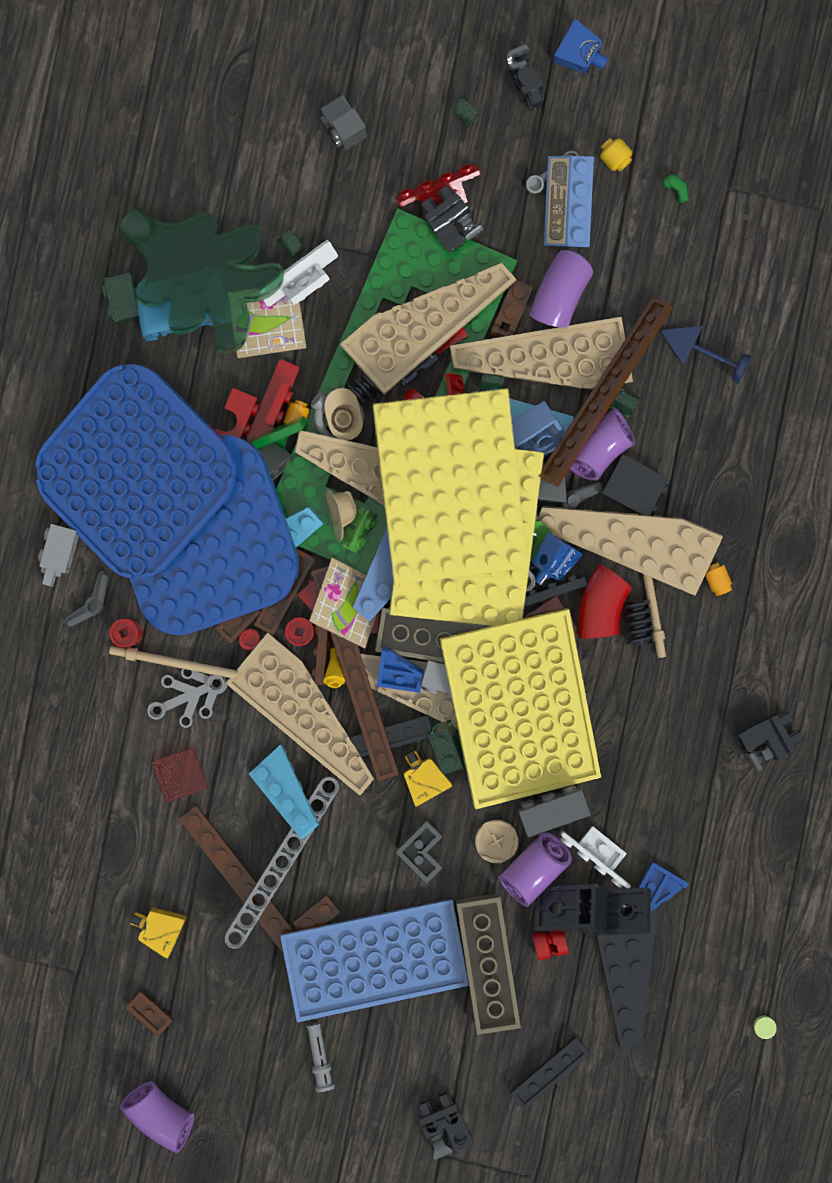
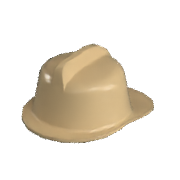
M337 388L331 391L324 403L329 429L338 439L352 440L359 435L363 426L358 400L355 394L348 389Z
M327 489L325 497L331 514L336 539L341 541L343 538V527L351 523L356 516V505L350 492L333 494Z

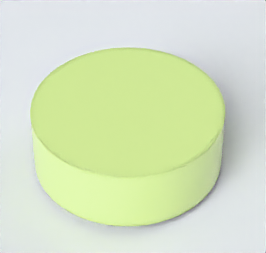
M769 1016L758 1017L753 1025L755 1033L762 1039H769L776 1033V1024Z

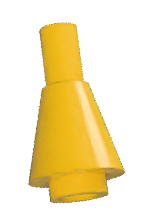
M336 648L330 649V661L323 680L331 688H338L345 683Z

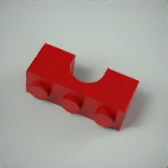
M232 388L224 408L236 415L237 424L233 430L228 432L215 429V431L219 435H232L241 439L244 436L247 437L252 427L249 422L252 416L256 417L260 408V404H257L259 400L256 397Z

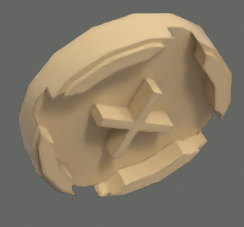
M493 819L479 827L475 835V846L484 860L491 863H502L515 854L518 848V836L510 823Z

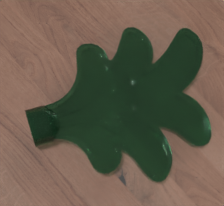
M140 207L134 208L121 222L118 233L120 237L133 247H136L144 255L148 264L146 275L136 290L137 301L146 307L153 308L171 301L168 326L169 330L177 335L188 334L198 329L202 325L207 313L214 328L217 350L227 354L242 348L247 341L250 329V315L246 303L258 302L269 298L280 289L284 282V268L277 263L271 262L246 266L260 251L261 229L257 225L250 224L217 235V221L212 214L207 212L198 213L179 223H163L155 220V218Z

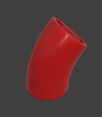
M600 564L592 573L581 599L578 614V638H601L620 633L621 611L632 588L620 576Z

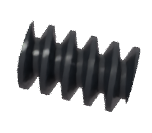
M361 374L362 382L354 379L355 387L347 385V387L355 394L359 402L367 405L369 404L367 396L375 399L374 391L380 394L382 392L369 377Z
M650 600L629 601V604L623 607L624 610L630 611V613L624 615V618L631 620V622L625 624V627L632 629L626 633V636L632 637L631 640L627 641L628 645L652 644L648 640L654 638V635L647 633V631L652 630L653 626L646 624L652 620V617L646 616L647 613L651 612V608L645 607L646 604L651 602Z

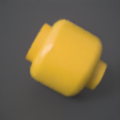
M610 138L601 146L603 151L600 154V158L611 171L618 170L620 172L632 161L630 158L632 150L621 138L614 141Z

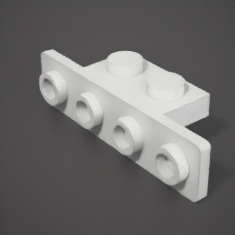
M326 240L261 287L257 292L268 307L285 295L295 305L330 280L322 268L336 259L338 254L331 243Z
M591 826L579 842L561 829L559 831V834L562 836L560 840L570 848L574 845L579 849L577 854L586 861L591 859L595 862L596 865L594 867L603 875L606 873L610 874L613 877L611 881L621 889L623 886L626 888L631 887L625 879L613 871L627 853L595 827Z

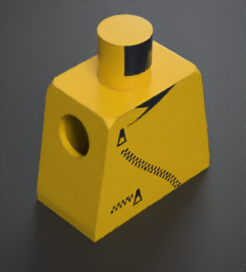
M416 750L405 756L411 768L405 770L403 774L416 807L452 787L451 781L431 757L422 761Z
M152 908L148 917L136 912L131 925L142 929L138 937L139 941L168 959L187 916Z

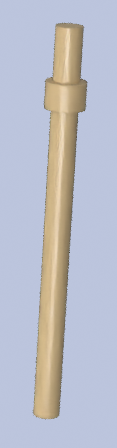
M643 574L647 600L651 601L648 607L651 608L650 617H652L651 624L653 626L651 634L654 635L652 641H655L657 657H666L663 641L665 634L664 630H661L653 579Z
M111 646L109 651L111 655L126 657V660L147 661L237 679L238 677L237 670L141 652L137 648L128 647L126 649Z

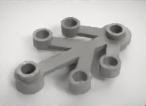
M182 669L181 675L183 678H193L205 683L199 687H194L175 680L172 675H165L161 680L162 686L174 688L184 692V694L164 703H151L147 710L150 718L158 720L165 715L167 710L189 701L184 715L179 720L182 727L188 728L193 724L192 717L200 695L208 692L205 705L199 710L200 716L208 719L213 714L212 707L217 694L224 692L227 688V678L212 674L208 676L197 671H192L191 676L188 677L184 674L185 669ZM167 677L171 678L172 684L170 686L166 685L164 682L165 678ZM215 679L220 680L221 685L219 687L213 685ZM155 706L161 708L160 714L154 713ZM204 708H208L210 710V714L208 716L203 715L202 710ZM184 717L190 719L189 725L183 724L182 720Z

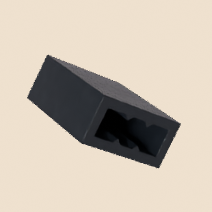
M621 454L617 457L599 494L636 514L653 516L658 508L657 501L659 497L664 496L669 485L666 483L669 479Z

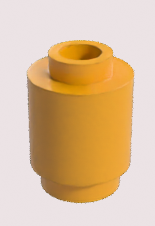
M295 400L294 403L290 402L283 423L286 424L302 416L307 421L310 412L307 409L308 404Z
M719 562L709 565L705 577L711 591L716 596L731 591L732 582L725 565H719Z

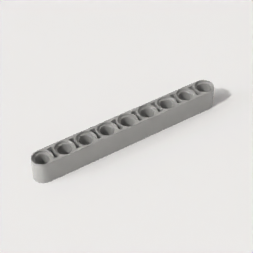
M331 776L322 778L308 799L310 805L315 799H320L323 802V808L320 811L313 810L318 822L339 789L337 780ZM327 780H331L335 784L334 790L329 793L325 792L322 788L323 783ZM292 827L290 828L228 928L225 942L230 948H239L243 945L312 832L304 839H301ZM297 837L300 840V845L294 849L290 848L287 844L289 838ZM279 856H286L289 862L285 867H279L276 864V859ZM267 875H274L277 882L273 886H268L265 884L264 878ZM255 894H262L265 897L264 903L256 905L252 900ZM250 913L253 916V921L245 924L241 921V915ZM238 932L241 935V940L237 943L231 942L229 939L230 933Z

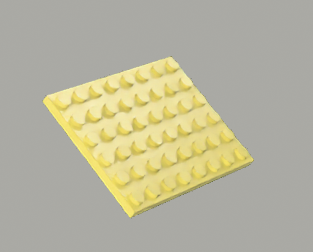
M508 389L373 405L394 584L528 568Z
M515 449L528 568L396 585L393 579L390 615L490 626L523 618L541 479L539 475L542 471L544 453Z
M566 608L440 638L475 809L601 778L569 609Z

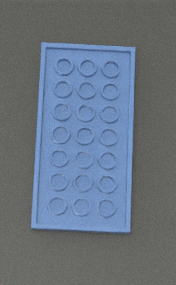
M452 899L280 934L297 1022L469 986Z

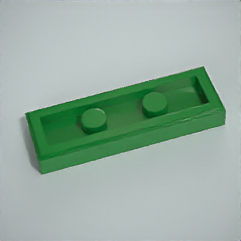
M302 416L246 441L259 449L303 430L307 421Z

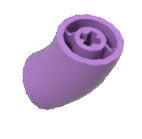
M569 250L558 252L539 286L529 313L530 316L537 321L551 326L568 327L579 299L593 275L592 267L588 261L581 255Z
M616 408L605 413L571 466L570 470L585 479L596 481L600 479L603 472L614 459L635 445V439L629 425Z
M544 832L498 877V880L517 902L528 907L570 865L572 861L571 853L557 836Z
M146 1082L134 1089L125 1097L120 1105V1109L125 1116L154 1142L174 1153L180 1152L193 1126L194 1114L173 1102L154 1082Z

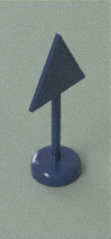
M703 326L660 330L683 365L691 350L695 349L735 368L732 380L737 384L741 381L752 358L751 355L744 354L739 362L736 363L695 344Z

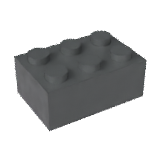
M570 785L562 787V791L555 794L553 791L541 795V799L533 801L530 798L520 802L521 806H518L517 810L527 837L591 816L581 788Z

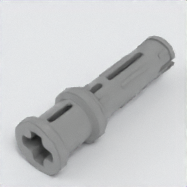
M312 1023L307 1025L314 1061L312 1073L315 1074L317 1083L315 1090L316 1092H325L335 1088L330 1075L332 1068L326 1060L321 1024Z

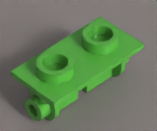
M360 506L359 510L356 511L354 520L351 522L356 528L353 530L347 527L341 540V546L358 554L359 550L365 545V538L369 530L375 525L377 515Z

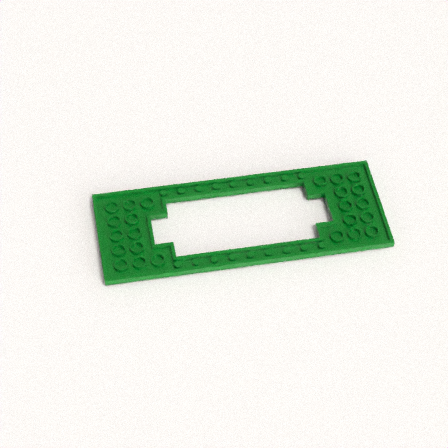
M397 208L318 394L322 392L327 396L337 388H345L355 362L343 350L340 344L373 315H376L383 299L397 305H403L411 287L427 294L444 286L452 285L461 279L474 276L478 272L500 263L512 274L518 260L469 240L467 242L465 237H462L465 244L449 255L428 221ZM503 293L463 327L468 337L458 342V344L484 340ZM451 359L445 374H459L462 376L465 384L470 371L453 369ZM445 375L435 397L448 395ZM313 407L309 412L307 424L302 431L319 434L315 427V409ZM324 412V414H323V423H324L325 428L327 429V427H328V422H327L326 414H325V412ZM295 445L288 465L276 489L285 518L311 506L324 521L323 525L298 546L331 560L334 558L367 575L369 566L373 561L387 527L385 506L369 496L366 503L353 499L357 510L361 506L377 515L374 527L369 530L365 538V545L359 550L358 554L341 546L342 541H338L334 534L331 514L325 497L327 489L333 494L340 492L326 487L331 474L296 454ZM351 523L344 526L343 535L347 527L355 530L356 526Z

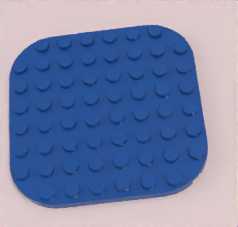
M134 364L114 367L99 378L44 443L38 453L35 464L38 479L36 484L46 503L72 530L77 531L76 534L111 570L126 578H148L166 569L227 501L236 481V463L227 443L157 372L148 367Z
M220 435L231 449L236 463V481L227 501L166 569L148 578H129L143 615L155 628L172 635H186L276 604L290 593L298 576V553L266 461L253 444L237 436Z

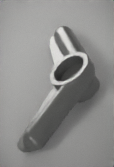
M597 481L574 490L566 491L567 502H563L561 507L576 509L580 503L599 494L603 484Z
M104 571L99 572L92 595L87 599L85 605L65 618L64 622L67 626L72 627L96 614L103 613L108 583V574Z

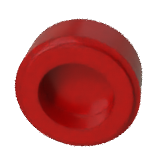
M245 629L239 635V644L245 650H254L261 641V636L255 629Z

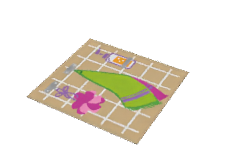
M259 289L228 294L237 358L306 348L300 302L294 305L285 295L268 307L257 292Z
M332 558L310 622L365 648L376 615L368 622L352 606L366 575Z

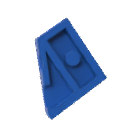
M383 646L377 686L420 693L424 670L388 647Z
M651 862L637 888L648 887L651 889V911H653L661 903L672 898L674 894L688 887L689 883Z

